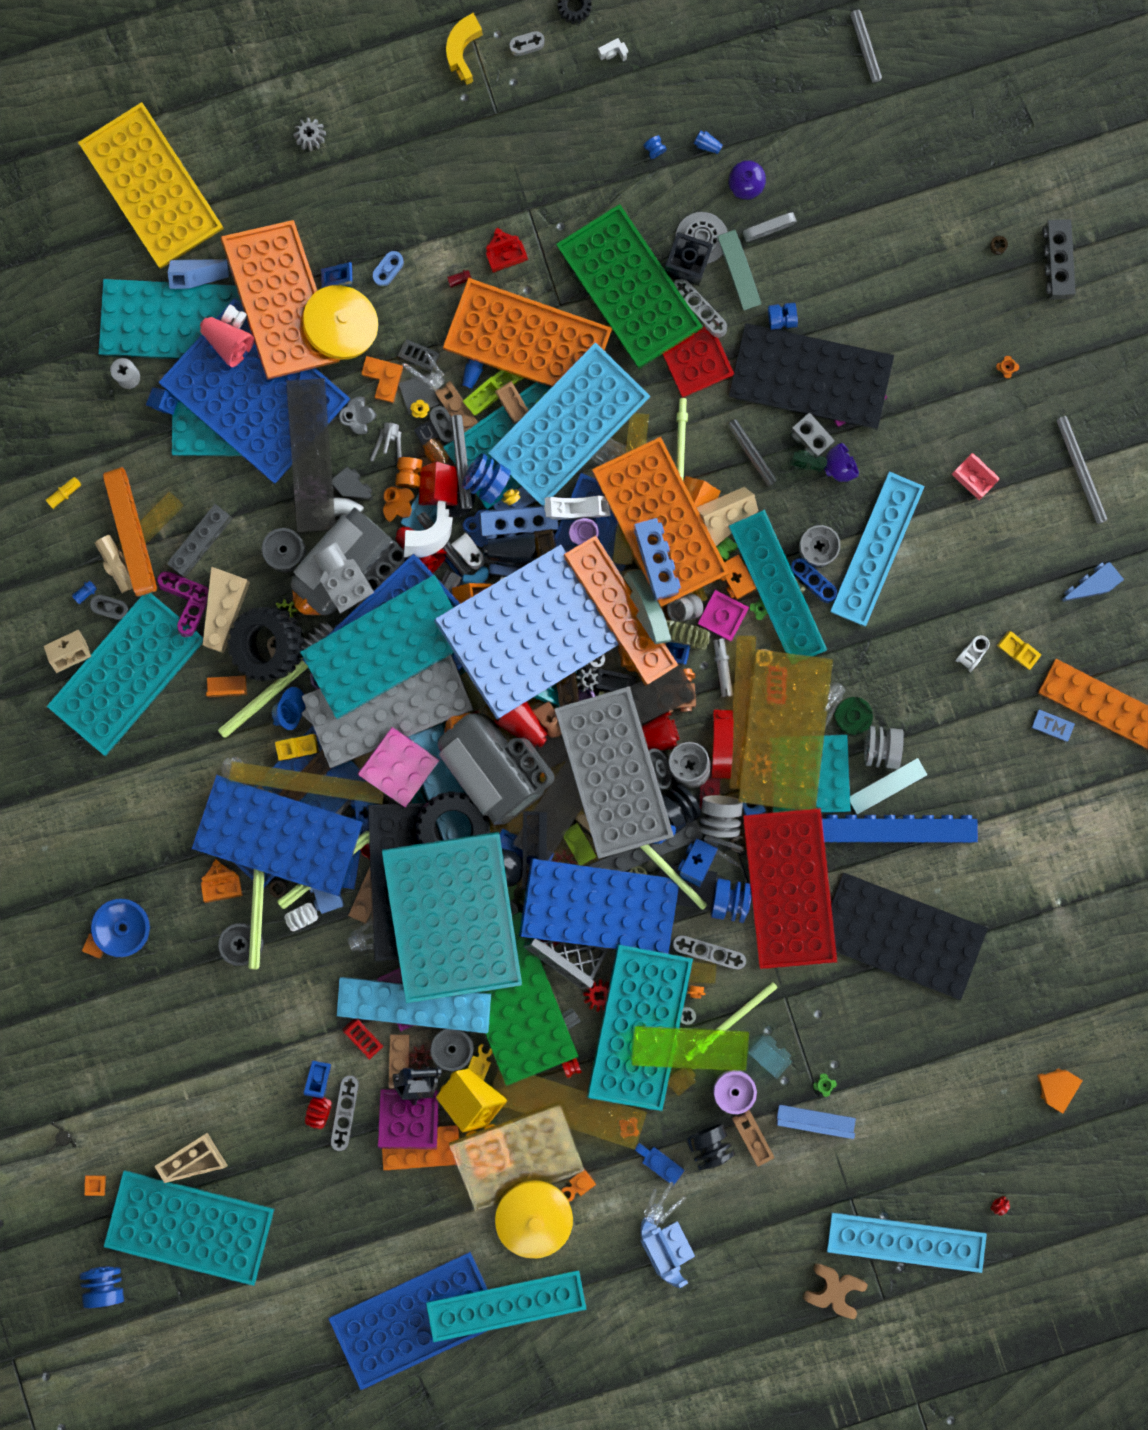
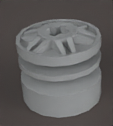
M824 525L809 528L801 536L798 544L801 558L814 567H823L830 564L840 551V539L837 533L832 528ZM816 542L823 544L824 547L821 549V552L818 549H814Z
M869 726L864 741L865 766H871L874 758L875 767H879L881 759H884L886 768L899 769L903 752V729L889 728L887 736H884L883 727H879L877 735H875V726Z
M685 742L676 746L670 754L669 766L677 783L682 784L686 788H696L706 783L712 768L708 753L704 747L694 742ZM692 764L694 770L690 771L688 765Z
M710 795L703 797L701 810L707 815L702 816L700 819L702 822L700 824V832L715 837L738 836L740 834V828L738 827L741 825V822L734 817L742 815L743 802L728 796Z

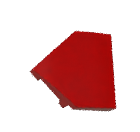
M496 228L490 244L486 247V256L492 272L494 273L527 261L526 251L518 236H512Z

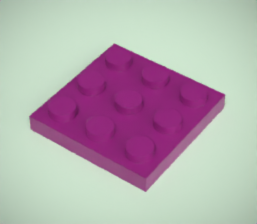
M381 1089L378 1148L437 1149L439 1101L436 1096L439 1094V1090H435L433 1098L418 1099L417 1104L413 1106L409 1099L402 1100L396 1090Z

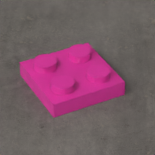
M715 590L698 625L731 642L749 607Z

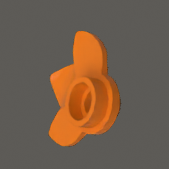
M394 486L385 490L384 499L386 503L383 507V512L389 522L396 515L403 518L410 517L412 508L409 502L414 498L413 492L407 488L399 489Z

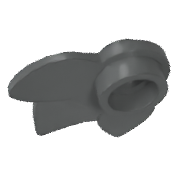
M356 397L351 399L348 406L340 411L339 420L343 425L349 426L354 433L366 434L368 431L366 424L372 422L377 414L373 409L365 407L364 397ZM346 414H351L352 419H347Z

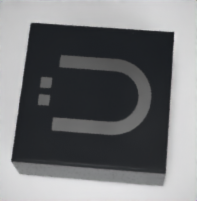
M431 420L414 429L423 446L440 438Z

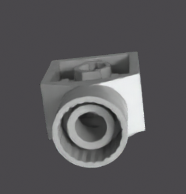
M337 542L313 556L323 572L320 581L340 613L374 593L354 559H346Z

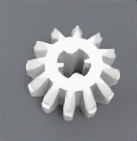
M307 903L290 911L284 918L290 930L296 931L316 921L318 915L312 903Z

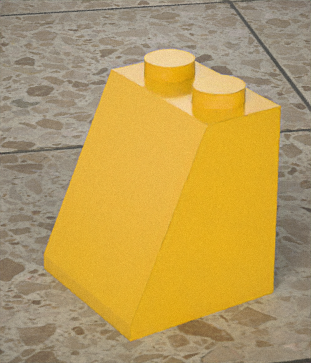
M469 1069L454 1071L450 1075V1080L440 1088V1092L436 1096L437 1100L462 1132L488 1126L507 1102L505 1097Z

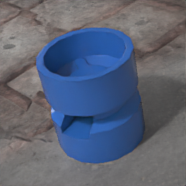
M795 302L786 303L783 307H780L779 304L768 305V319L771 330L782 329L783 326L786 328L798 327Z

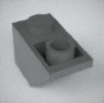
M346 467L330 480L331 484L343 498L366 501L373 499L371 495L373 491L366 483L363 485L359 481L361 476L355 469L350 470L349 467Z

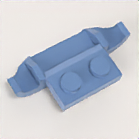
M652 1213L642 1220L640 1241L657 1275L667 1283L681 1288L688 1284V1282L679 1272L681 1270L680 1265L692 1259L695 1255L678 1221L661 1229L656 1226L654 1222L655 1216Z

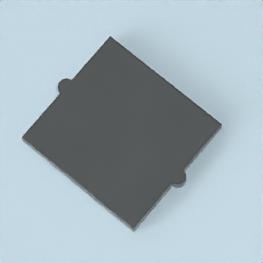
M429 374L416 378L412 377L410 380L399 383L409 415L412 414L411 404L417 400H423L424 403L428 404L429 409L439 406Z

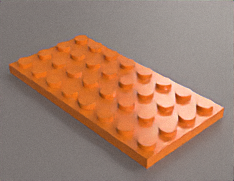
M294 220L221 236L222 246L244 312L247 314L246 318L267 380L340 362V359L328 357L316 350L308 341L303 330V310L309 298L317 292V288Z
M468 278L443 350L553 387L595 342L605 351L612 328Z
M661 437L592 469V473L649 586L650 583L633 526L634 524L657 518L658 523H662L664 529L662 537L664 541L668 542L670 552H667L669 560L672 559L674 562V577H678L681 589H678L679 593L675 596L658 600L661 607L730 574ZM650 536L647 538L649 544H657L655 537ZM660 555L653 556V561L655 563L659 564L663 562V559ZM665 573L658 575L660 581H668V576Z

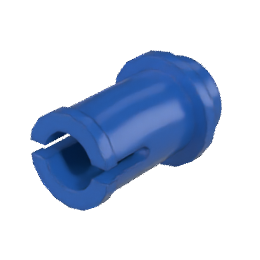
M91 581L84 582V586L72 594V597L78 604H81L91 594H95L97 588Z

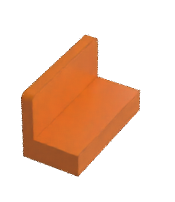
M246 676L207 678L208 692H206V696L210 698L247 695Z

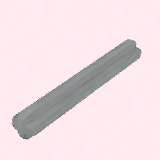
M860 10L852 11V22L871 81L878 82L882 79L862 13Z

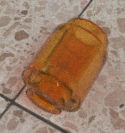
M434 438L423 445L424 453L431 463L440 462L447 464L449 462L447 460L449 455L440 441H436Z

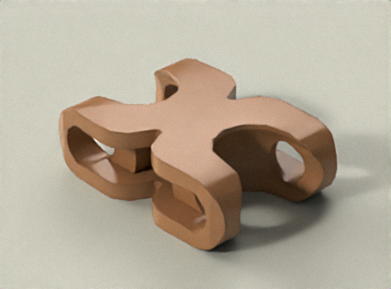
M816 1263L813 1270L817 1275L825 1279V1287L820 1292L808 1290L804 1292L802 1298L821 1308H825L832 1303V1308L836 1314L855 1319L857 1312L853 1307L845 1303V1296L851 1290L865 1291L868 1284L851 1275H844L839 1279L837 1272L833 1268Z

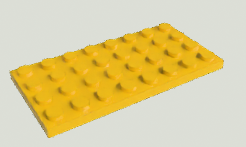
M142 102L78 142L160 269L168 265L170 260H176L224 229Z

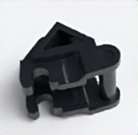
M439 1066L416 1070L413 1068H402L398 1074H393L394 1089L402 1100L409 1099L413 1106L417 1104L418 1099L433 1098L438 1078L441 1077V1068Z

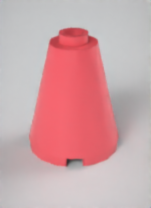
M213 317L205 318L200 324L202 335L226 364L231 367L244 360L242 355L245 351L249 353L253 346L254 337L250 333Z

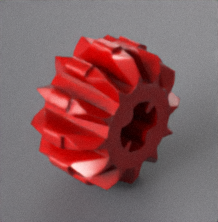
M599 979V986H596L594 981L593 988H588L590 993L583 992V996H590V998L584 1000L585 1004L590 1001L592 1002L589 1005L590 1010L594 1005H597L596 1012H599L600 1005H602L604 1010L608 993L606 988L609 986L608 981L604 987L602 986V979ZM603 991L604 999L595 1000L594 997L596 995H594V992Z
M312 1097L306 1111L305 1124L315 1129L324 1128L330 1114L331 1100L326 1097Z

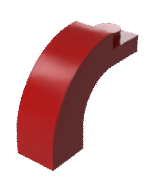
M733 710L713 711L711 778L731 779Z

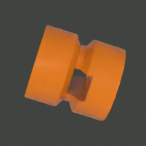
M399 457L397 462L399 473L396 474L395 485L406 488H419L421 477L418 473L422 469V460Z

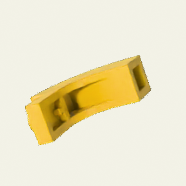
M474 13L466 16L454 26L449 34L446 45L449 68L451 72L456 70L461 81L464 80L466 85L473 82V76L463 59V51L471 41L483 36L482 28Z

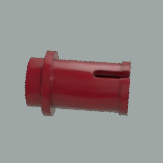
M463 269V272L447 276L450 287L453 288L454 286L467 283L471 275L469 270L465 271Z

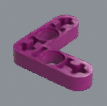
M162 572L157 579L159 588L189 600L178 622L177 629L182 637H190L194 634L207 607L209 589L206 586L171 572ZM169 578L170 583L163 584V580ZM186 584L189 586V590L181 592L178 589L179 586ZM204 592L205 596L200 599L198 594ZM190 608H198L199 613L195 616L190 615L188 612ZM188 619H189V620H190V623H189V628H190V629H187L186 631H183V627H185V626L187 625Z

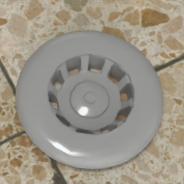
M696 212L681 221L676 235L677 232L714 244L707 262L708 264L722 256L723 253L717 236L728 231L722 220L717 216L707 212Z

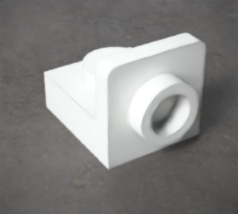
M619 38L598 48V55L601 60L605 58L609 60L616 56L617 52L622 61L627 59L626 53H628V49L624 42H620Z

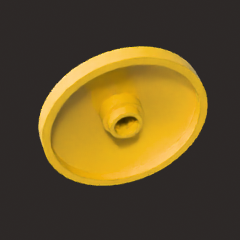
M332 285L318 290L309 298L303 310L302 326L308 341L316 350L328 357L344 360L358 357L368 350L377 335L378 319L373 305L362 293L347 286Z
M543 1181L522 1182L509 1189L499 1201L495 1213L496 1231L504 1246L514 1254L525 1258H543L558 1251L568 1240L573 1226L572 1209L566 1196L557 1187Z

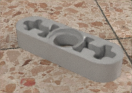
M792 212L750 227L742 233L745 241L749 242L790 227L797 221Z

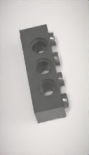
M1071 219L1048 220L1042 229L1043 238H1046V245H1044L1043 249L1044 257L1047 256V264H1045V275H1048L1046 294H1049V299H1071L1076 294ZM1058 237L1062 243L1060 245L1055 244L1053 238ZM1054 256H1060L1063 263H1057L1054 260ZM1055 275H1061L1064 281L1058 282Z
M214 504L167 564L186 578L233 518Z

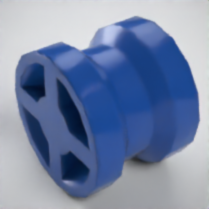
M659 135L643 144L644 148L649 151L651 159L660 156L667 150L666 146L662 145Z

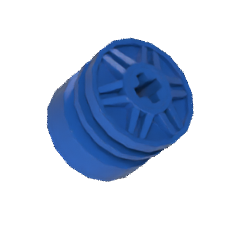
M481 453L467 469L462 482V488L466 490L470 488L472 494L480 489L479 498L492 504L506 486L511 470L500 463L492 469L494 460L492 458L487 460V455Z
M717 878L711 918L724 920L726 913L731 912V921H735L736 913H738L739 922L744 923L751 903L750 884L745 883L743 891H740L741 882H737L733 890L731 889L730 880Z
M96 1267L79 1274L81 1280L89 1279V1281L80 1284L82 1288H90L89 1292L82 1294L83 1308L104 1307L124 1302L123 1288L114 1287L113 1285L122 1281V1278L112 1277V1275L121 1273L120 1267Z

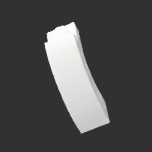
M605 496L545 498L544 510L546 517L551 519L572 520L584 517L599 518L610 516V507Z
M438 501L437 520L431 528L423 531L406 530L404 557L410 558L413 554L418 558L429 556L446 545L451 535L453 517H449V509H445L444 501Z

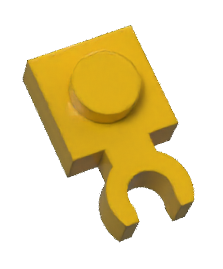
M480 1044L478 1048L479 1057L472 1056L468 1069L484 1081L491 1064L486 1059L493 1051L490 1048L488 1053H483L482 1047L484 1044Z

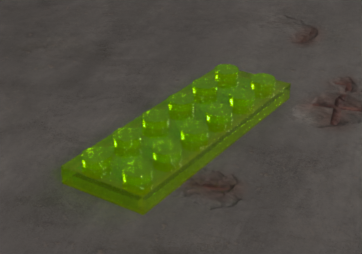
M634 1026L631 1065L746 1071L749 1032Z

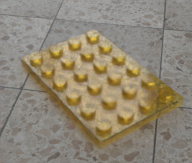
M559 1102L449 1142L475 1212L499 1203L502 1196L519 1183L543 1181L552 1184L585 1171Z

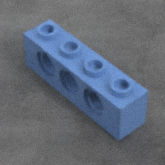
M543 506L479 511L480 531L482 536H486V539L497 538L498 534H504L505 537L515 536L516 533L520 532L526 534L541 530L558 529V520L546 517ZM537 515L542 516L543 519L540 525L533 524V518ZM517 517H522L524 520L521 527L514 526V520ZM498 519H503L505 522L504 527L501 529L495 527V522Z
M657 518L634 524V533L654 600L657 601L677 595L679 593L678 589H681L678 577H674L675 565L673 560H669L667 552H670L668 542L664 541L662 534H664L662 523H658ZM650 536L655 537L657 544H649L647 538ZM660 555L663 559V562L659 564L655 563L653 561V556ZM665 573L668 576V581H660L658 575Z

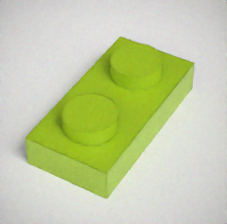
M578 823L561 832L579 865H583L597 857Z

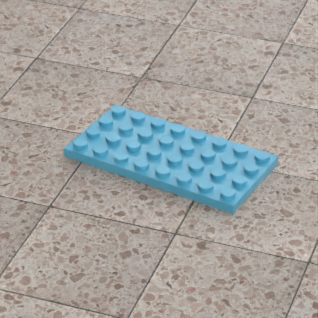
M595 342L494 446L489 454L498 463L510 469V475L544 507L545 498L553 497L651 396Z

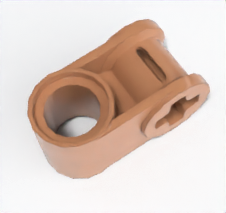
M546 702L533 710L549 737L556 738L562 734L556 712L550 702Z

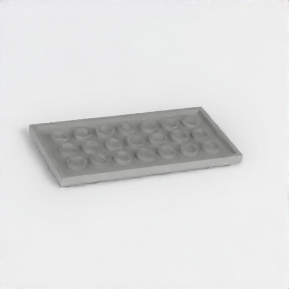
M452 654L340 719H336L320 689L302 696L330 768L374 751L391 726L406 737L446 722L452 716H459L474 710Z
M630 687L555 708L598 858L674 837Z

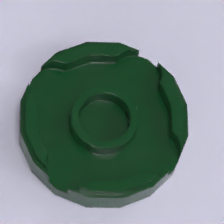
M849 697L841 701L837 706L835 721L839 729L846 734H861L872 724L873 711L869 703L864 699Z

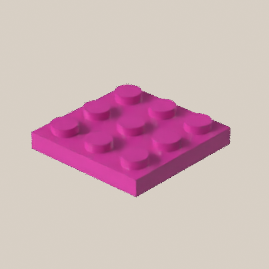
M391 726L360 769L358 775L406 807L440 760Z

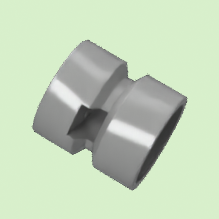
M695 594L686 595L669 603L667 606L669 618L676 622L696 619L703 612V603Z

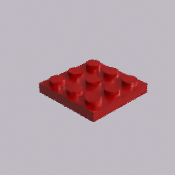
M704 326L703 329L662 354L682 398L735 375L718 337H714Z

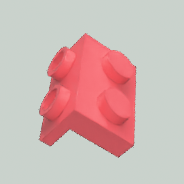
M973 453L952 473L978 500L999 481V477Z

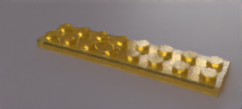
M499 1067L492 1085L494 1090L506 1098L507 1102L503 1107L634 1150L636 1149L647 1114L646 1111L625 1104L587 1098V1092L536 1075L506 1086Z

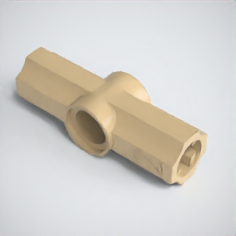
M111 535L100 538L95 542V545L104 559V569L109 575L113 576L122 593L131 590L133 587L124 554L119 552Z

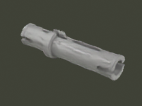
M725 638L713 640L716 656L714 661L717 662L721 697L733 696L728 666L729 655L726 653Z

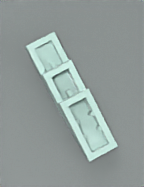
M917 758L851 795L850 803L856 813L859 814L925 777L927 773Z

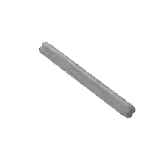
M1066 416L1060 417L1056 422L1095 520L1098 524L1103 523L1107 520V517Z

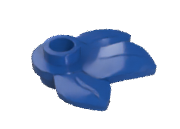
M478 511L474 517L465 519L463 530L471 536V539L477 546L483 548V544H487L488 539H486V536L481 535ZM471 523L476 525L474 530L469 529ZM495 523V527L497 529H500V527Z

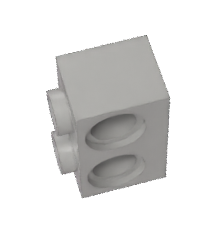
M810 413L792 427L791 430L794 440L797 443L801 442L805 446V452L810 457L814 456L815 459L835 442ZM807 426L810 429V433H801L800 427ZM813 441H821L823 447L820 449L815 448Z

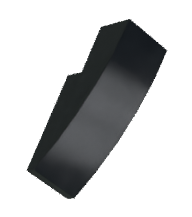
M603 669L591 672L592 674H598L596 677L598 684H595L593 689L612 692L630 687L633 695L636 681L635 676ZM584 677V681L588 682L589 679Z

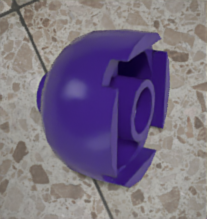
M744 160L737 163L731 169L728 185L736 197L743 200H751L763 192L766 185V175L758 163Z
M843 443L829 450L825 458L826 466H824V470L828 477L832 476L839 482H848L859 477V471L853 457L846 453L849 450Z

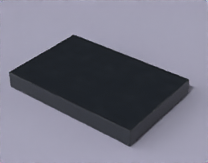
M669 865L678 875H680V871L678 870L679 866ZM661 868L659 869L658 876L670 878ZM708 871L700 887L685 881L707 904L704 908L706 910H712L718 872ZM679 887L676 905L700 908Z

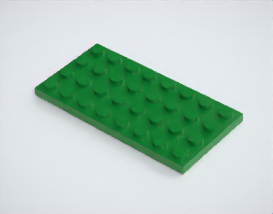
M620 204L556 244L558 250L638 369L703 329V326Z
M521 912L512 915L522 985L481 992L491 994L488 1033L485 1034L506 1086L578 1057L541 961L523 947L525 941L530 938L519 936L522 920Z

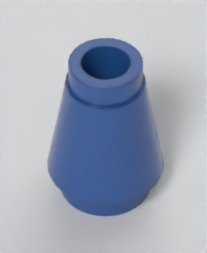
M702 130L699 131L693 143L697 145L696 148L717 155L723 146L707 131L703 132Z
M468 360V363L465 364L463 386L473 389L483 371V364Z

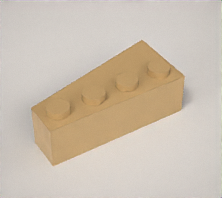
M211 567L203 646L224 654L228 639L231 636L229 635L230 628H234L233 622L238 617L250 584L247 579Z

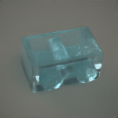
M761 1035L747 1052L778 1079L792 1063L789 1059L791 1055L784 1048L779 1050L775 1046L777 1042L771 1036L765 1037Z

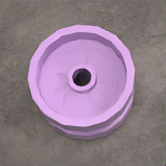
M729 1070L717 1077L713 1086V1095L716 1103L722 1110L730 1114H740L753 1106L757 1090L755 1083L749 1075L740 1070ZM733 1089H738L739 1094L737 1096L732 1095Z

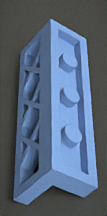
M779 1104L776 1125L854 1139L856 1118Z

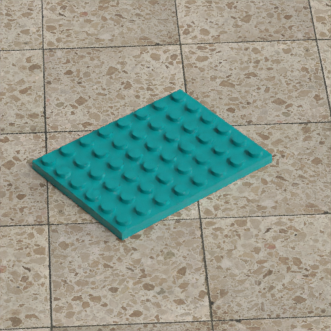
M499 832L382 850L406 1003L522 985Z

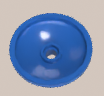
M115 899L103 904L97 910L92 920L91 932L94 942L104 953L114 957H126L138 952L145 945L150 932V923L146 912L140 905L127 899ZM124 924L126 926V930L121 931L120 925Z

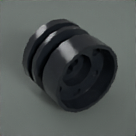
M675 784L672 789L666 791V796L662 795L670 825L676 828L675 834L686 827V822L691 823L694 819L701 816L698 802L682 784Z
M722 1123L699 1131L686 1139L691 1152L700 1150V1154L694 1157L695 1162L704 1160L697 1165L699 1171L718 1167L736 1155L734 1150L725 1151L732 1146L731 1142L721 1143V1140L728 1136Z

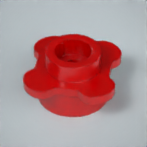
M1005 1196L997 1198L992 1203L990 1209L999 1216L1004 1215L1010 1209L1009 1200H1005Z

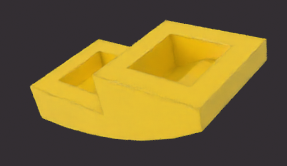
M1007 631L997 644L1001 650L1028 670L1034 666L1041 656L1038 651L1028 643L1023 642L1011 631Z
M316 734L275 742L279 761L319 753Z

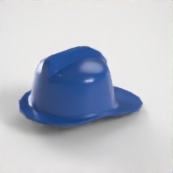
M288 688L283 693L280 701L273 706V725L281 726L287 730H293L297 727L302 717L301 713L306 707L302 698L304 693L299 688Z

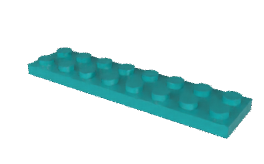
M765 510L729 525L791 665L825 652L827 650Z
M579 1270L426 1302L433 1342L587 1310Z

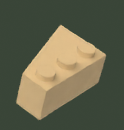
M745 487L697 507L716 546L732 533L729 525L758 512L755 495Z
M206 1133L154 1167L164 1183L223 1169L228 1165L209 1134Z

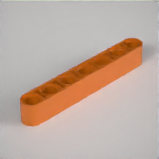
M123 467L105 472L103 474L133 590L137 597L157 591V585L127 473Z

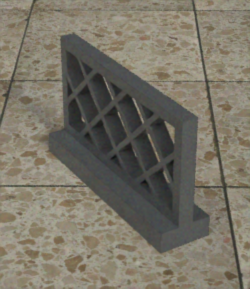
M535 938L525 941L523 945L525 949L582 990L592 987L594 983L593 978L608 952V949L604 947L586 945V947L578 948V944H573L574 950L567 951L565 942H560L562 952L557 953L554 951L552 943L557 941L547 940V942H542ZM593 947L601 951L597 959H593L591 951ZM586 949L589 960L581 962L579 951ZM575 952L577 963L572 964L569 962L567 953ZM582 964H590L591 971L589 975L584 973Z

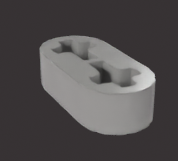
M538 31L517 36L510 41V51L515 56L538 51L544 47V36ZM534 37L540 40L538 45L533 42ZM515 43L523 45L521 46V50H517V48H514Z

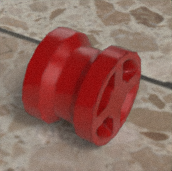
M577 1058L562 1063L567 1078H570L572 1074L582 1073Z

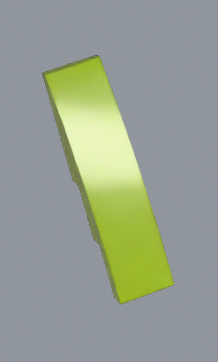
M500 370L495 376H491L463 400V402L476 416L499 399L494 391L511 381L515 386L524 378Z

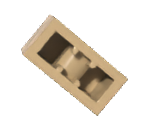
M79 630L44 646L48 661L56 673L91 657L86 640Z

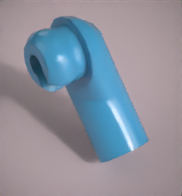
M482 566L474 575L464 574L463 584L483 583L489 577V569Z

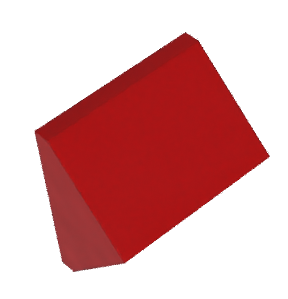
M434 462L422 467L420 472L419 505H438V501H444L445 505H457V468L440 462Z

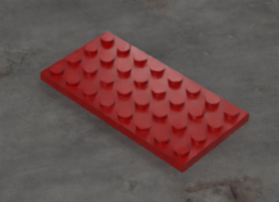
M821 808L744 815L760 969L837 962Z

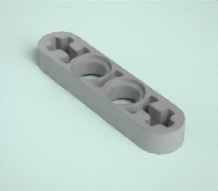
M676 280L674 285L677 289L678 286H685L687 296L685 297V293L682 290H679L699 322L714 337L724 336L727 332L725 320L687 280ZM691 298L699 300V303L695 306L690 305L688 302ZM709 311L711 316L704 319L701 317V313ZM713 320H715L717 326L722 325L721 331L719 329L715 330Z
M682 935L677 936L673 941V947L679 953L738 970L742 969L746 964V958L740 952ZM682 938L685 939L687 944H691L690 941H694L691 949L692 953L687 952L689 950L687 947H683L680 950L676 942L681 941ZM698 944H703L706 948V952L703 955L695 953V947ZM722 950L724 958L721 961L715 960L713 957L714 951ZM727 952H731L730 957L733 958L739 955L740 960H743L742 964L734 966L735 963L728 960V964H725L724 962L728 956Z
M353 1075L344 1077L340 1086L331 1138L332 1148L337 1151L345 1150L350 1140L359 1081ZM349 1079H352V1083H355V1087H351L350 1093H354V1097L349 1094L342 1095L343 1091L347 1092L348 1086L345 1085V1082H348ZM344 1098H349L352 1101L351 1108H343L341 1101ZM339 1118H347L349 1125L346 1128H341L338 1125ZM336 1129L341 1132H348L347 1135L343 1134L342 1140L345 1141V1144H342L341 1147H338V1143H335V1140H338L340 1133H336Z

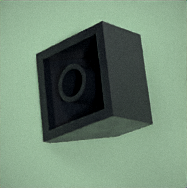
M677 232L664 270L668 276L685 279L689 283L699 286L714 244Z

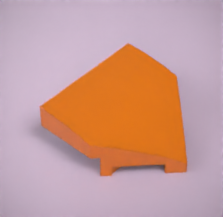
M215 859L210 870L201 879L204 903L243 896L240 877Z
M1059 1068L1051 1073L1037 1075L1041 1085V1098L1045 1100L1046 1104L1063 1114L1083 1080L1067 1070Z

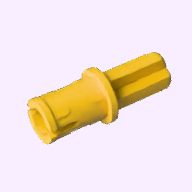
M73 477L61 488L58 487V490L49 498L45 499L46 502L54 509L63 500L69 499L68 496L77 490L81 483L77 478Z

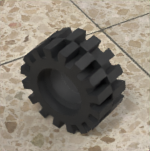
M558 0V13L562 19H565V22L571 21V24H575V22L580 24L581 20L585 21L587 16L589 17L591 0H579L582 7L576 12L568 9L567 4L570 0Z

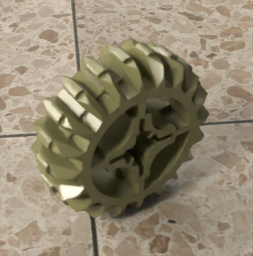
M666 620L671 636L670 642L690 645V649L705 650L710 641V633L707 630L690 624Z

